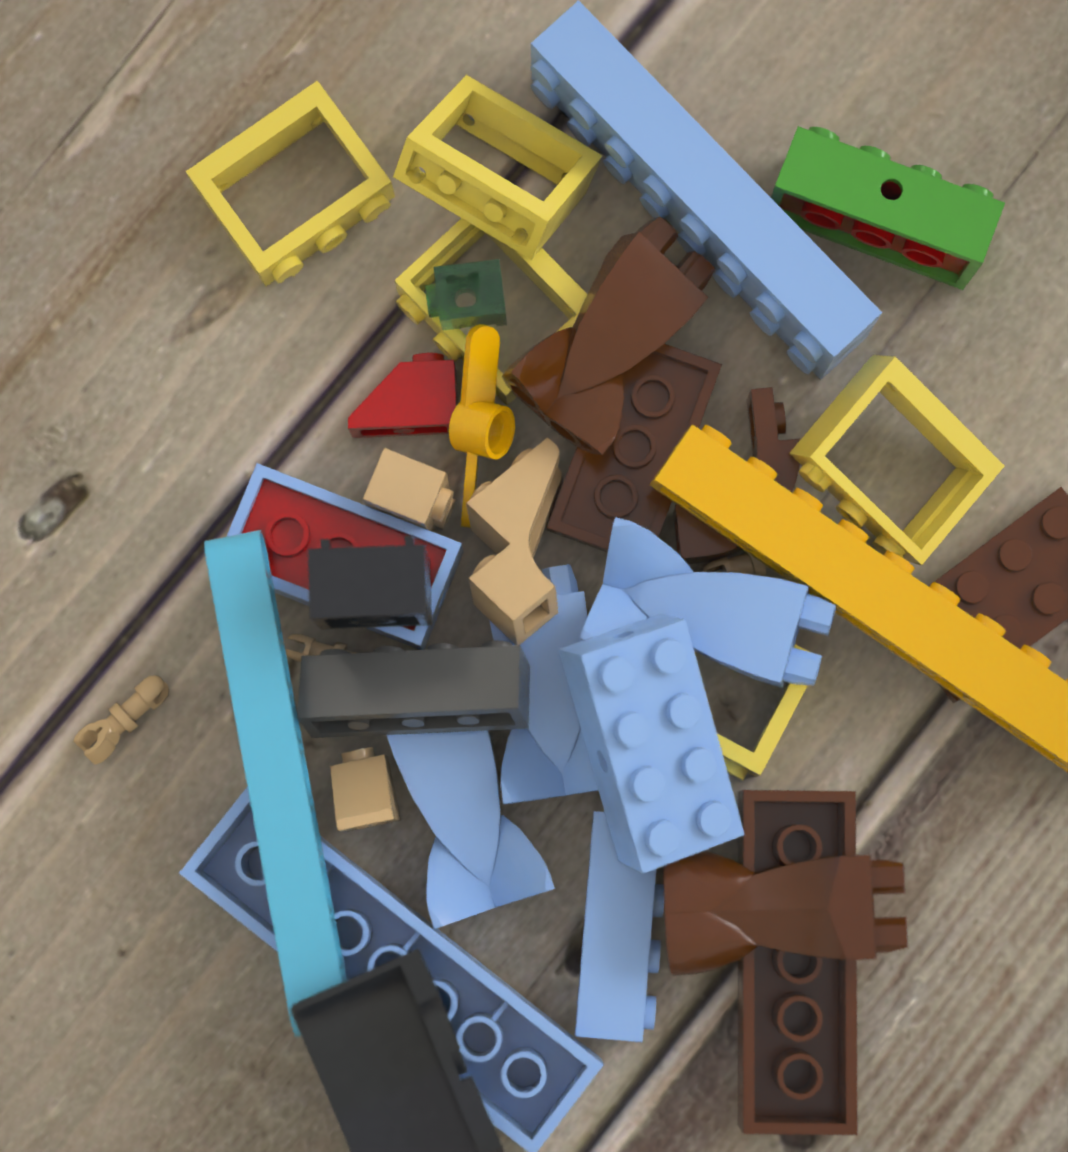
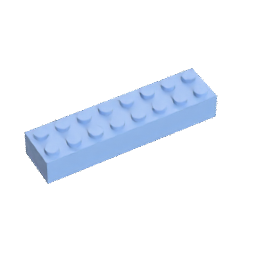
M579 0L531 42L530 69L531 80L533 81L531 88L538 99L549 109L557 106L570 119L567 122V126L582 144L589 146L593 143L606 157L603 163L613 177L622 184L629 181L642 194L639 199L643 207L653 218H665L679 232L677 241L687 253L696 251L715 267L716 272L713 273V277L717 284L733 298L738 294L753 309L750 312V316L756 325L769 336L776 333L790 347L787 350V354L802 372L810 374L813 371L822 380L868 337L882 312Z
M246 787L179 874L277 951L248 787ZM320 836L347 980L419 949L440 994L448 1019L460 1046V1054L467 1068V1072L459 1075L460 1079L463 1080L469 1076L473 1077L493 1125L527 1152H538L603 1067L602 1058L438 928L434 929L428 920Z

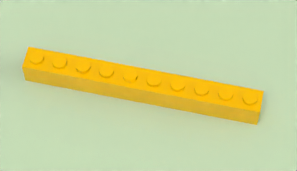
M693 424L686 430L649 484L651 487L788 581L806 585L810 595L818 596L836 605L835 613L1068 773V677L1064 680L1050 671L1048 668L1052 662L1045 655L1025 644L1019 649L1005 640L1003 635L1006 630L1000 624L980 613L973 618L957 607L960 598L952 591L936 582H932L928 587L911 574L915 568L901 556L888 550L884 555L877 552L866 544L869 536L856 525L844 519H841L838 524L820 512L823 504L811 494L800 488H795L793 492H790L774 481L778 475L777 472L763 461L753 456H750L745 461L729 450L732 442L718 430L708 425H704L700 430Z

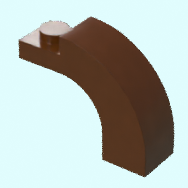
M773 387L751 389L746 401L752 456L775 470L778 475L774 481L792 492L797 480L800 463L789 453L800 441V438L778 440L779 434H786V416L783 402H774ZM675 505L673 521L676 550L687 564L711 562L743 550L679 505Z

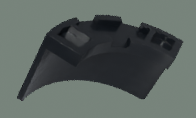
M419 949L299 1001L291 1007L292 1016L351 1152H505L473 1077L469 1076L463 1080L459 1077V1075L467 1072V1068L460 1054V1046L448 1019L440 994Z

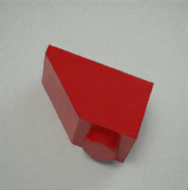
M429 352L413 355L412 362H400L348 417V430L352 438L449 434L450 419L455 407L458 405L455 361L444 360V354Z

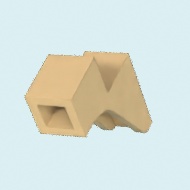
M548 437L534 449L529 448L521 452L515 458L511 467L494 481H487L481 484L466 503L471 531L497 554L484 558L476 566L472 576L469 577L473 604L515 645L522 644L559 613L555 585L542 574L533 560L562 485V473L558 468L560 461L559 449Z

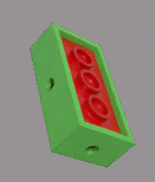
M799 126L797 127L771 199L803 231L964 290L983 264L1003 211L1004 202L994 199L991 191L979 185L964 184L961 187L942 180V175L930 167L912 165L910 168L891 161V156L879 148L864 145L859 149L840 142L838 135L825 128L813 126L807 130Z

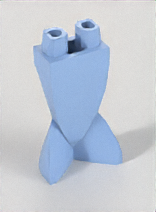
M615 517L607 553L603 584L583 626L580 639L584 641L662 614L685 619L694 651L754 680L783 688L784 682L794 685L815 686L822 655L796 649L794 646L799 629L828 636L836 612V605L818 596L810 595L806 585L782 579L744 573L694 572L674 549L651 531L631 521Z
M570 564L542 569V574L555 585L559 613L520 644L530 665L529 729H512L508 736L501 766V792L504 805L599 791L558 650L582 641L580 635L588 617L584 591L578 592L577 581ZM490 621L493 640L507 641L515 645Z
M489 730L387 735L394 759L409 792L430 828L437 836L434 839L428 860L426 887L427 906L434 929L555 889L550 872L539 852L520 828L504 815H501L497 767Z

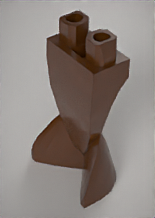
M662 217L652 218L639 228L636 233L621 236L605 256L573 327L555 332L531 347L513 362L502 375L507 387L548 426L568 442L591 454L603 455L618 433L624 401L622 373L628 371L664 345L694 316L709 298L702 291L713 275L715 267L696 251L688 252L677 266L664 256L665 252L679 235Z
M704 850L664 865L665 930L670 972L673 976L709 972L740 960L756 949L758 945L796 954L843 960H876L877 953H889L908 948L907 917H875L874 895L905 894L904 864L885 859L872 860V854L847 855L799 862L754 875V872L737 861Z

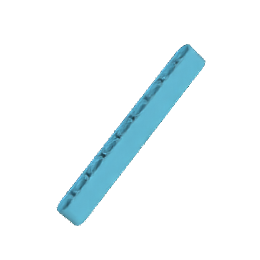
M261 530L207 540L204 543L288 1011L293 1032L296 1037H301L290 1011L291 1007L299 1001L347 981L302 735L299 720L297 719L296 703L267 548Z

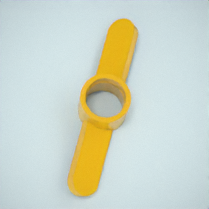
M478 324L472 327L466 336L461 401L455 407L449 423V439L452 447L456 451L467 453L461 527L471 528L466 503L476 490L479 456L495 460L502 458L508 452L515 434V417L512 410L508 406L495 404L500 336L493 327L485 324Z

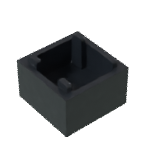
M404 536V545L331 548L330 539H321L320 549H308L310 619L321 630L432 625L430 557L424 544L414 545L413 536Z

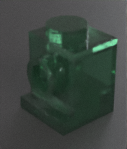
M499 259L434 267L435 284L425 285L429 318H440L442 330L474 327L478 324L507 325ZM463 293H470L476 298V302L473 306L458 307L456 299Z

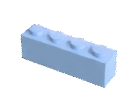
M594 811L592 819L575 1036L643 1042L644 1029L654 1030L656 996L646 995L648 973L658 974L661 940L651 939L652 918H663L664 884H655L656 869L641 873L618 861L605 812Z

